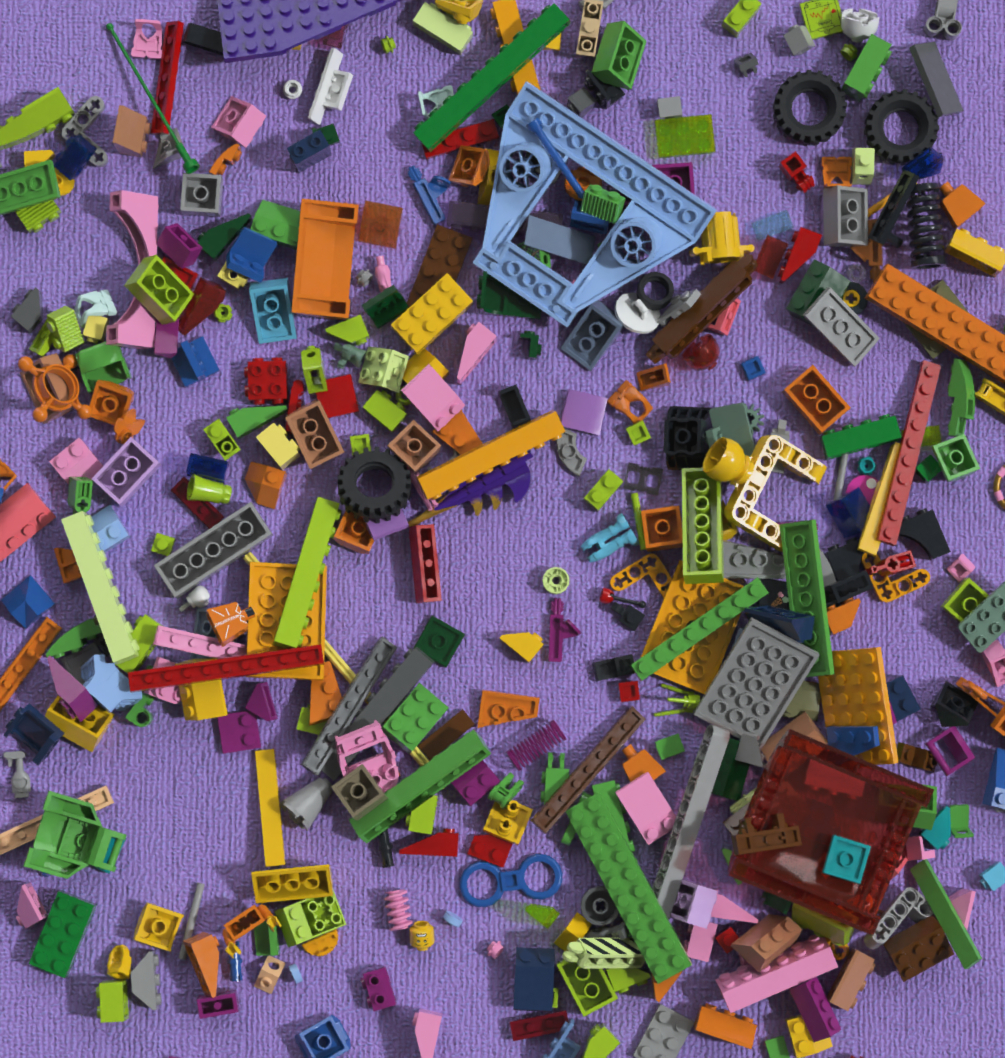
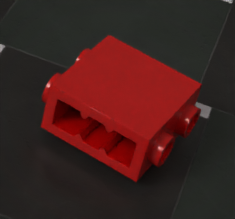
M253 358L252 362H248V367H244V376L248 378V386H245V397H248V400L253 402V405H264L265 401H272V404H284V401H288L287 362L283 361V358H271V361H264L263 358Z

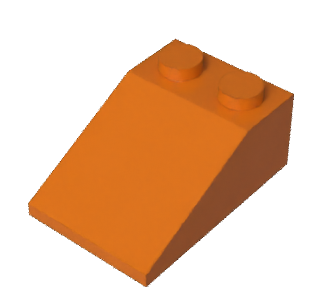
M202 932L184 940L183 943L204 995L214 998L216 997L219 962L217 947H219V942L216 936Z

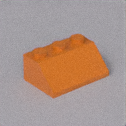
M706 1003L705 1006L700 1005L693 1025L695 1030L752 1049L757 1025L753 1023L754 1019L742 1016V1019L735 1017L734 1012L730 1013L726 1009H724V1012L716 1010L717 1006Z

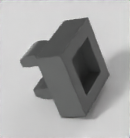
M752 53L734 60L735 66L745 77H748L747 70L752 68L754 73H757L755 66L758 65V61Z

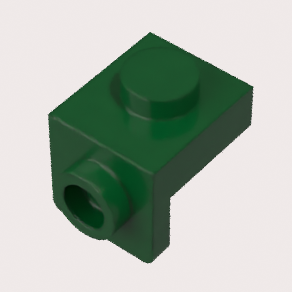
M524 331V334L520 333V340L531 341L529 360H536L537 356H541L542 344H538L539 335H535L533 331Z

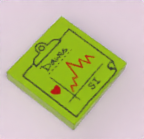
M811 0L799 4L804 25L813 40L843 32L841 28L842 13L838 0Z

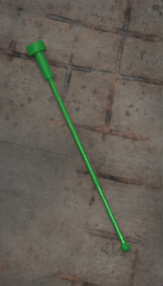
M108 23L106 25V29L110 31L113 35L118 46L123 52L125 58L127 59L132 70L134 71L139 82L141 83L146 94L148 95L153 106L155 107L160 118L162 119L167 130L169 131L174 142L176 143L175 147L184 161L183 168L187 174L194 173L199 169L200 165L198 164L196 159L190 158L183 144L181 142L179 143L177 137L172 131L170 125L165 119L163 113L158 107L156 101L151 95L142 77L140 76L132 60L127 54L125 48L120 42L118 36L113 30V24Z

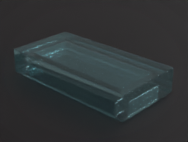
M787 210L751 223L757 241L794 228Z

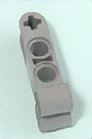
M937 0L935 15L930 17L924 25V33L928 37H936L941 32L946 40L953 41L959 36L962 25L958 20H955L958 0ZM930 23L936 24L937 27H938V29H937V30H932V29H930L929 24H930ZM948 27H954L956 29V33H950L948 31Z

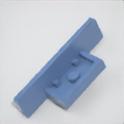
M571 1018L569 1022H564L560 1029L561 1035L558 1039L556 1037L553 1039L549 1046L551 1048L548 1055L544 1053L542 1058H575L581 1046L566 1037L574 1026L575 1020Z

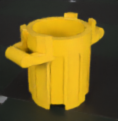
M730 211L716 212L701 234L702 248L694 247L689 251V256H700L701 265H705V263L732 262L734 259L738 261L744 257V254L753 252L754 246L752 244L740 245L736 213L731 215Z

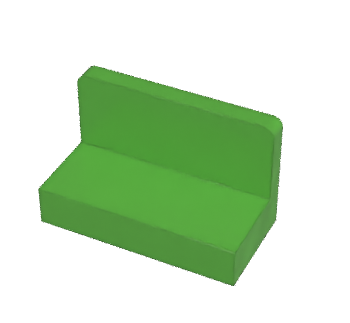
M266 921L254 928L257 956H275L280 954L278 926H275L273 928L274 932H272Z

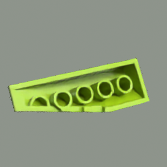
M59 87L21 109L22 114L9 117L3 127L0 126V150L24 143L45 132L50 133L56 129V125L59 123H66L71 120L75 113Z

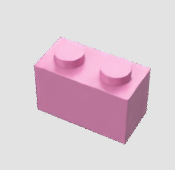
M710 922L707 929L692 924L688 925L689 939L685 940L683 944L688 957L709 962L718 926L717 923Z

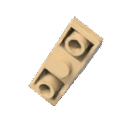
M584 0L576 55L595 58L604 1Z

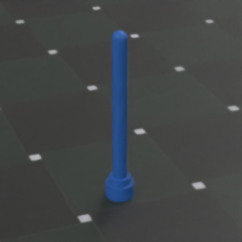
M539 118L534 119L526 125L529 132L532 131L533 134L537 135L578 197L583 199L584 190L543 132L541 125L543 123Z

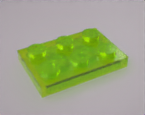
M712 114L658 119L654 121L658 159L715 153Z

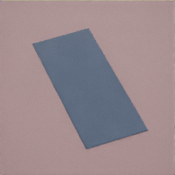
M529 215L524 245L586 265L588 264L593 255L595 236Z

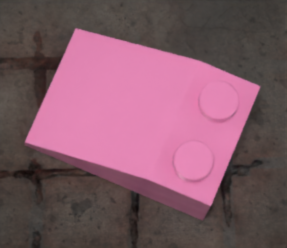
M480 322L476 325L473 323L467 330V337L457 375V383L460 385L497 342V336Z
M430 364L401 390L423 418L437 431L444 427L465 406L458 395Z
M649 772L644 773L615 792L648 845L672 830L676 815Z
M420 1008L419 1013L415 1012L412 1025L416 1026L415 1034L421 1058H433L443 1013Z

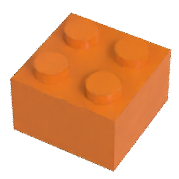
M679 505L641 511L647 552L683 547L682 514Z

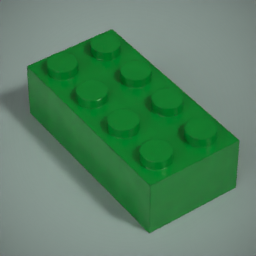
M63 890L58 891L29 964L62 978L68 977L97 904Z

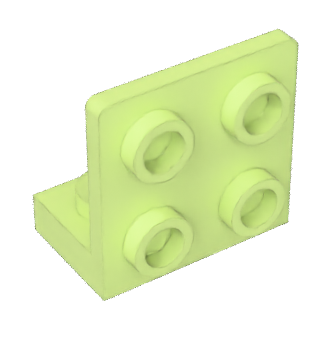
M369 346L365 354L358 383L379 386L399 393L409 356L392 349Z

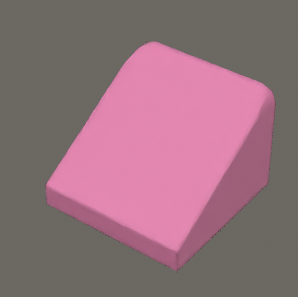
M961 554L946 570L960 583L975 569V566L964 554Z

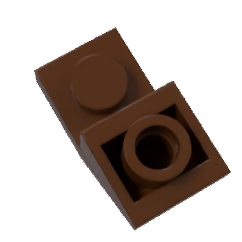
M898 742V762L931 772L935 771L937 761L929 750Z

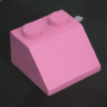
M231 96L211 128L234 143L246 148L251 143L257 130L262 126L266 115L252 104Z
M80 437L49 461L68 485L70 476L87 477L92 480L95 474L103 467L102 463Z

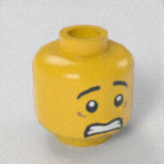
M416 921L410 927L409 941L411 946L417 948L418 951H426L428 947L434 944V928L429 922Z

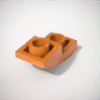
M239 144L232 145L220 155L211 167L210 175H223L227 167L226 162L233 165L235 161H239L242 155Z

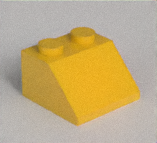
M424 349L419 355L414 354L408 360L402 380L408 384L428 364L433 367L443 380L449 375V371L435 356Z
M801 1014L785 1018L796 1058L813 1055L833 1047L830 1037L817 1042L813 1041Z

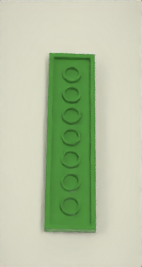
M816 520L780 524L790 610L815 616L812 639L804 640V643L801 644L818 652L819 657L806 677L834 674Z

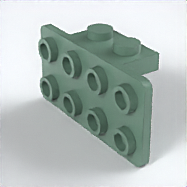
M741 402L711 408L709 413L713 428L705 431V440L709 445V449L719 438L725 437L739 443L744 454L751 456L755 445L745 404Z
M1005 581L957 626L959 631L979 653L983 652L1005 631Z

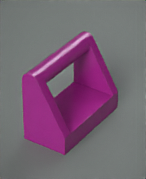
M955 726L943 730L925 743L946 776L975 758ZM941 738L958 762L951 768L934 744Z

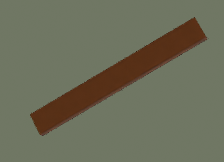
M630 706L530 821L541 832L546 834L646 719L633 706Z

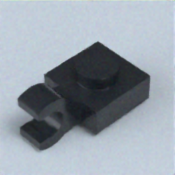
M614 602L610 608L621 615L618 621L633 631L637 629L645 617L643 613L631 605H628L625 609L617 602Z

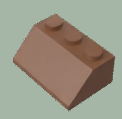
M57 353L41 357L33 363L36 368L40 369L53 364L63 365ZM21 371L20 375L35 407H40L41 403L36 398L32 386L34 375L29 371ZM46 373L45 385L50 394L60 401H67L69 389L64 379L55 373ZM71 406L62 412L47 409L48 417L43 424L73 411L74 408Z
M316 399L285 417L309 469L344 453L320 400Z
M803 712L769 737L761 751L766 756L765 758L781 779L824 748L828 741L809 715Z
M768 914L734 941L731 947L760 972L797 941L803 929L788 916Z
M852 947L827 995V1000L846 1011H849L850 1008L853 1009L858 1000L855 998L858 991L862 992L867 981H865L867 974H871L874 970L875 964L873 962L875 959Z

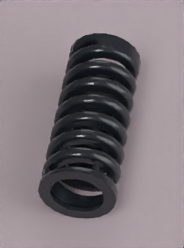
M937 183L916 184L908 198L909 201L906 203V207L910 209L907 217L911 219L908 222V227L912 229L908 235L913 240L909 244V247L913 249L910 257L915 260L911 261L912 269H933L946 265L944 255H920L926 252L944 250V245L942 244L919 245L930 241H940L944 238L942 234L918 235L928 231H939L943 228L941 224L917 225L927 221L942 219L940 214L917 215L918 213L941 209L939 204L916 205L920 202L940 199L939 194L926 195V192L929 191L939 192V184Z

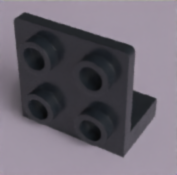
M589 69L585 71L584 85L589 91L593 90L596 94L595 99L601 107L604 105L608 109L625 96L620 87L602 82Z

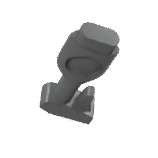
M622 921L617 926H602L590 929L585 934V938H606L612 935V937H620L622 940L627 937L630 931L625 922Z

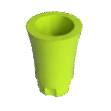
M192 474L187 488V500L228 504L232 488L221 482Z

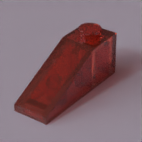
M200 277L193 291L194 296L185 307L179 320L178 331L182 335L188 334L223 302L226 290L220 284Z

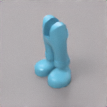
M622 513L617 516V521L614 525H610L608 528L595 533L580 546L583 551L592 548L594 545L597 546L599 551L587 557L590 563L606 558L619 548L624 547V544L629 543L632 546L640 544L632 529L620 537L618 536L614 540L605 543L606 540L617 535V533L630 528Z

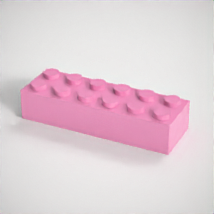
M812 935L806 941L794 943L760 972L751 965H742L736 971L721 974L715 981L727 1008L732 1013L833 970L838 965L825 938Z

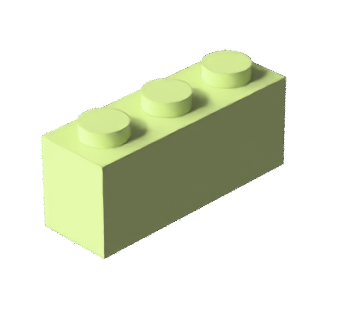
M424 2L413 19V25L461 55L473 37L472 28L467 24L457 23L451 14L442 13L435 4Z

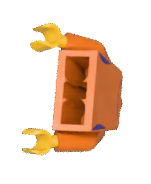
M254 904L224 924L225 929L222 933L227 946L225 951L232 959L236 952L239 955L241 954V950L236 946L235 941L264 921H266L272 932H274L273 928L275 926H282L278 918L271 913L266 905L261 904L256 907Z

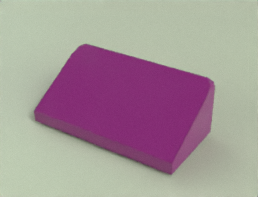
M156 319L155 355L172 358L177 354L179 319L164 325Z

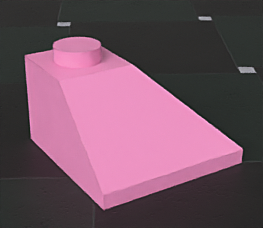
M31 883L21 886L16 911L18 914L16 916L17 921L25 929L48 917Z
M962 888L949 896V899L967 930L976 891Z

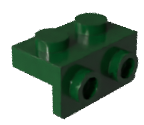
M394 285L386 288L383 292L362 305L364 311L371 317L378 329L409 308L403 295Z

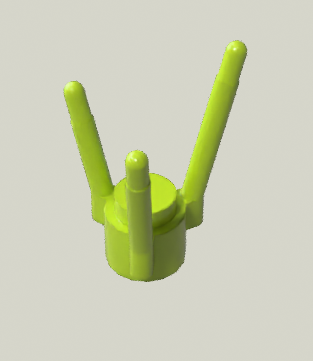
M662 683L661 687L687 695L683 699L667 698V701L683 703V707L686 708L654 713V716L686 712L693 713V710L696 709L700 702V695H694L692 691H686Z

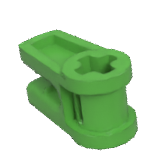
M511 772L488 795V799L497 802L503 810L518 794L524 784L522 780H518L511 789H506L514 778Z

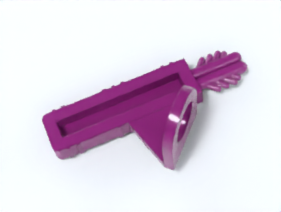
M554 598V601L551 603L553 615H550L549 662L562 661L563 639L581 634L579 629L569 619L565 622L563 621L564 615H561V612L564 610L563 601L561 602V598Z

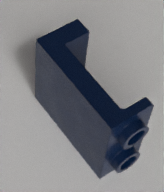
M321 130L312 133L287 148L290 153L289 157L298 173L332 155L330 146Z
M29 703L26 707H20L14 713L15 719L10 720L6 725L7 731L3 736L6 738L10 734L16 736L37 754L32 761L36 765H40L50 755L64 735V732Z

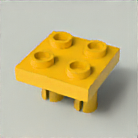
M512 800L503 810L497 802H494L482 831L518 846L533 809Z

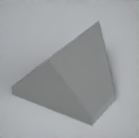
M172 129L179 143L183 144L178 129ZM170 133L159 135L160 141L153 169L182 158L175 147L176 143Z
M744 731L735 760L767 769L769 767L768 763L763 762L766 756L760 751L762 744L758 745L759 735Z

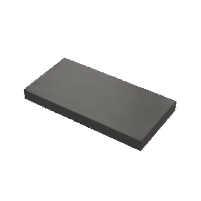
M928 42L909 47L937 116L944 117L963 112L964 110L936 43Z

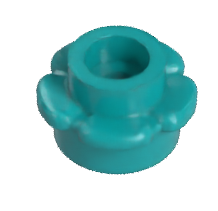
M871 457L861 458L858 461L857 469L861 474L871 475L876 469V463Z

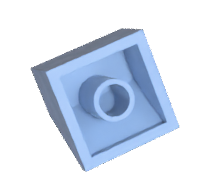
M111 505L91 516L94 522L92 526L94 533L97 532L100 538L98 545L104 553L131 537Z

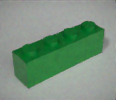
M890 414L878 417L879 420L872 422L871 419L860 422L861 425L853 427V424L842 427L841 431L835 432L833 429L823 432L824 435L821 436L820 441L826 461L899 441L902 436L896 416L890 417Z

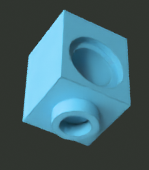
M997 861L979 874L982 886L986 890L995 891L1005 883V867L1001 862Z

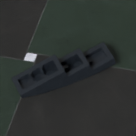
M864 570L825 586L826 608L874 588L867 571Z

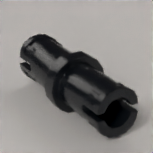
M386 829L377 836L379 843L377 848L380 851L382 868L395 866L391 850L393 845H390L388 829Z

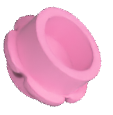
M493 941L487 947L488 956L496 959L502 953L504 946L501 945V941L497 943Z

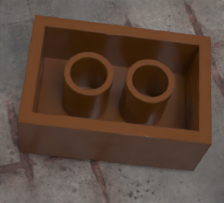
M933 914L894 935L883 944L895 971L903 982L954 955L943 928Z

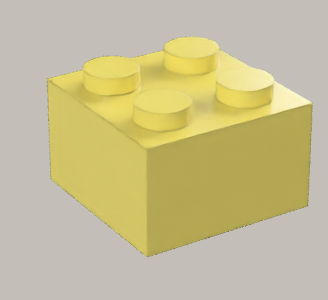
M272 423L256 438L281 469L284 470L300 457L298 453L300 448L293 439L289 441L286 438L288 434L280 424L276 426L275 423Z

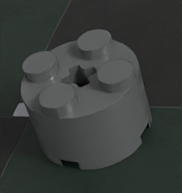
M605 886L591 887L583 894L580 907L583 916L588 922L601 926L610 924L616 919L619 911ZM597 901H604L603 905L605 908L603 910H596L597 906L595 903Z

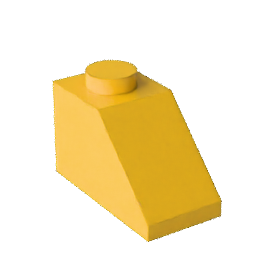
M529 632L501 635L499 638L527 662H530L544 645L541 642L543 639L535 632L533 634Z

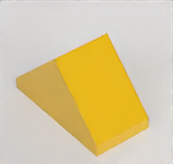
M52 150L24 151V167L53 160L56 155Z
M577 912L555 940L554 944L563 951H568L567 945L570 942H577L578 938H583L592 923L588 922Z

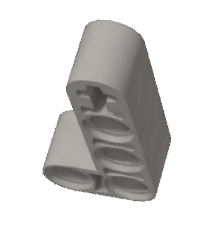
M908 887L899 893L865 935V945L869 949H877L889 939L906 916L916 923L930 917L933 911L926 898L912 887Z

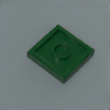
M431 616L414 648L418 647L432 660L447 668L465 634L440 619Z

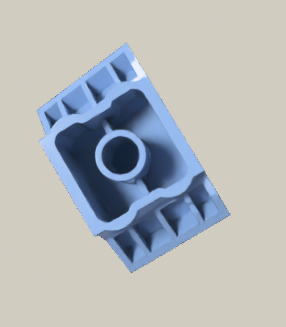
M105 654L93 655L80 667L81 678L85 681L83 686L88 690L94 701L108 713H111L114 709L117 711H128L142 699V691L130 692L129 679L115 667V663H105Z

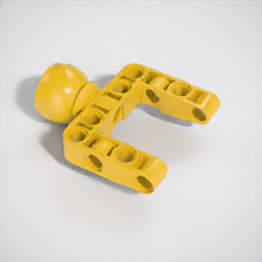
M764 435L760 437L751 456L745 455L742 447L736 441L725 437L719 438L708 450L702 468L708 477L719 482L729 481L735 487L724 509L725 518L774 549L783 552L780 525L753 509L776 461L784 464L783 467L798 476L818 483L817 485H819L827 467L777 435ZM770 441H771V443H772L771 449H770V447H769V442H770ZM761 458H763L764 461L763 465H761L760 462ZM799 460L802 461L801 467L799 466ZM745 491H746V493H747L746 499H744V492H745ZM736 509H738V516L735 515ZM768 527L769 532H768V534L766 535V531H765V530H766V528Z

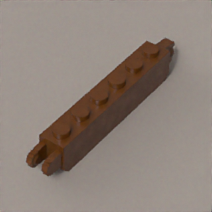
M746 254L740 260L736 261L734 259L731 263L727 264L724 270L714 277L703 290L699 291L701 296L690 309L675 319L672 318L662 330L656 333L652 339L654 344L646 353V356L654 364L665 356H668L670 359L676 358L752 284V277L750 275L758 267L756 259L754 260L752 255Z

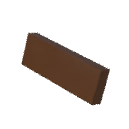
M462 709L418 746L428 759L432 760L434 756L442 752L475 723Z

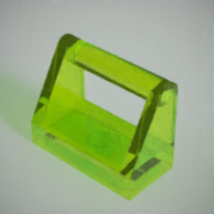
M531 903L525 905V911L547 929H549L560 914L557 909L551 906Z

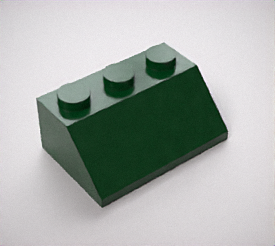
M814 259L786 309L791 316L811 325L803 314L827 287H831L842 299L851 281L830 266Z
M729 738L711 793L738 801L741 798L750 764L735 760L740 741Z

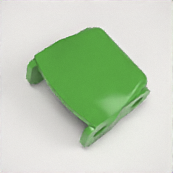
M105 341L80 350L75 354L81 376L89 394L93 393L97 380L120 384L127 379H132L120 346L106 345Z

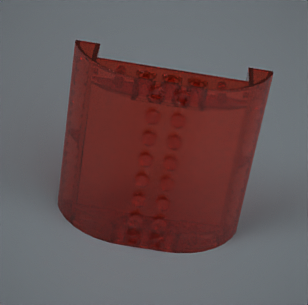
M788 729L776 745L763 770L744 818L752 817L751 824L759 832L771 830L772 818L770 815L783 813L788 827L799 826L802 845L742 855H734V850L732 849L728 876L873 936L881 917L876 915L920 808L921 806L927 808L934 789ZM832 835L871 846L861 884L822 873Z

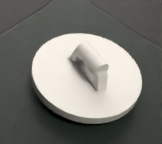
M637 293L623 294L617 300L615 315L626 329L635 333L646 334L654 331L659 325L657 322L660 318L659 310L647 309L643 302L637 299Z

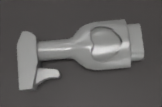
M4 752L3 754L8 761L9 767L12 766L13 759H15L16 772L11 779L12 793H14L15 798L29 797V792H31L30 777L23 767V758L26 757V752Z

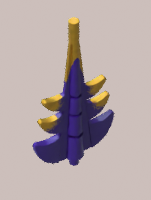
M492 439L485 440L482 443L484 444ZM529 450L527 451L528 454L523 457L517 458L515 456L511 458V462L504 466L499 464L493 467L494 470L486 475H483V473L477 475V479L470 483H460L459 488L451 491L437 502L439 505L436 508L432 507L433 510H426L408 521L409 527L416 526L467 501L473 506L475 515L479 516L483 506L481 496L483 494L490 497L493 509L497 510L503 498V485H507L512 490L514 502L518 503L524 498L530 488L531 474L525 461L533 457L532 453Z

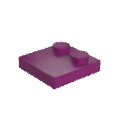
M243 711L217 717L223 754L262 748L256 714L251 711Z

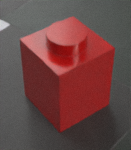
M731 926L726 927L715 936L716 941L726 954L733 950L731 944L739 938Z

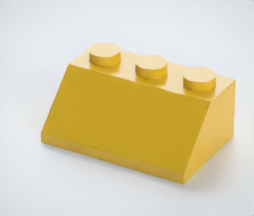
M960 228V230L956 229L944 252L996 277L1002 271L1005 264V250L999 246L993 247L987 244L988 241L981 237L975 238L971 236V233L963 228Z
M218 658L189 659L175 665L216 660ZM222 680L179 686L185 720L198 721L228 715Z
M57 696L47 709L45 717L64 732L63 737L93 752L115 714L108 713L98 705L80 722L76 717L72 719L65 712L66 709L59 703L61 699Z

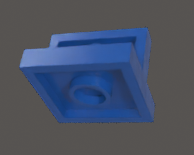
M575 199L569 227L606 235L609 221L581 212L582 201Z
M203 336L190 343L187 340L180 343L181 347L177 348V354L171 358L185 387L191 386L220 371Z

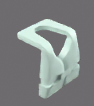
M451 85L425 94L421 91L418 92L423 116L426 119L430 118L428 116L430 113H427L423 100L433 101L436 104L434 109H439L444 105L443 101L448 96L454 95Z
M108 290L93 291L78 296L74 308L81 328L85 327L88 316H113L117 314ZM81 302L91 303L93 307L83 312L81 316Z

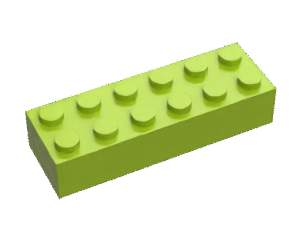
M682 468L683 578L685 584L724 582L722 482L708 477L703 468Z

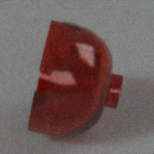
M706 334L700 337L701 341L697 344L695 342L690 344L682 354V360L691 369L696 371L713 369L717 365L716 361L720 355L718 343L711 334Z

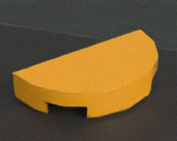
M337 929L330 931L301 946L311 955H327L337 945L338 931Z

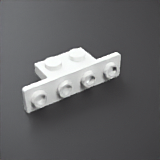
M331 48L327 56V62L321 74V80L315 92L312 107L309 110L308 119L318 125L321 124L326 108L342 111L353 78L351 73L338 70L343 53L336 48Z

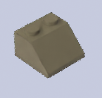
M363 764L331 786L356 821L388 799L387 795Z

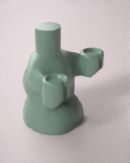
M336 342L333 348L341 352V360L337 363V367L344 369L348 361L359 368L366 354V350L359 349L348 343L341 345Z

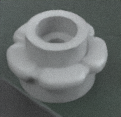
M369 269L366 271L361 270L356 276L358 285L366 287L370 283L373 275Z

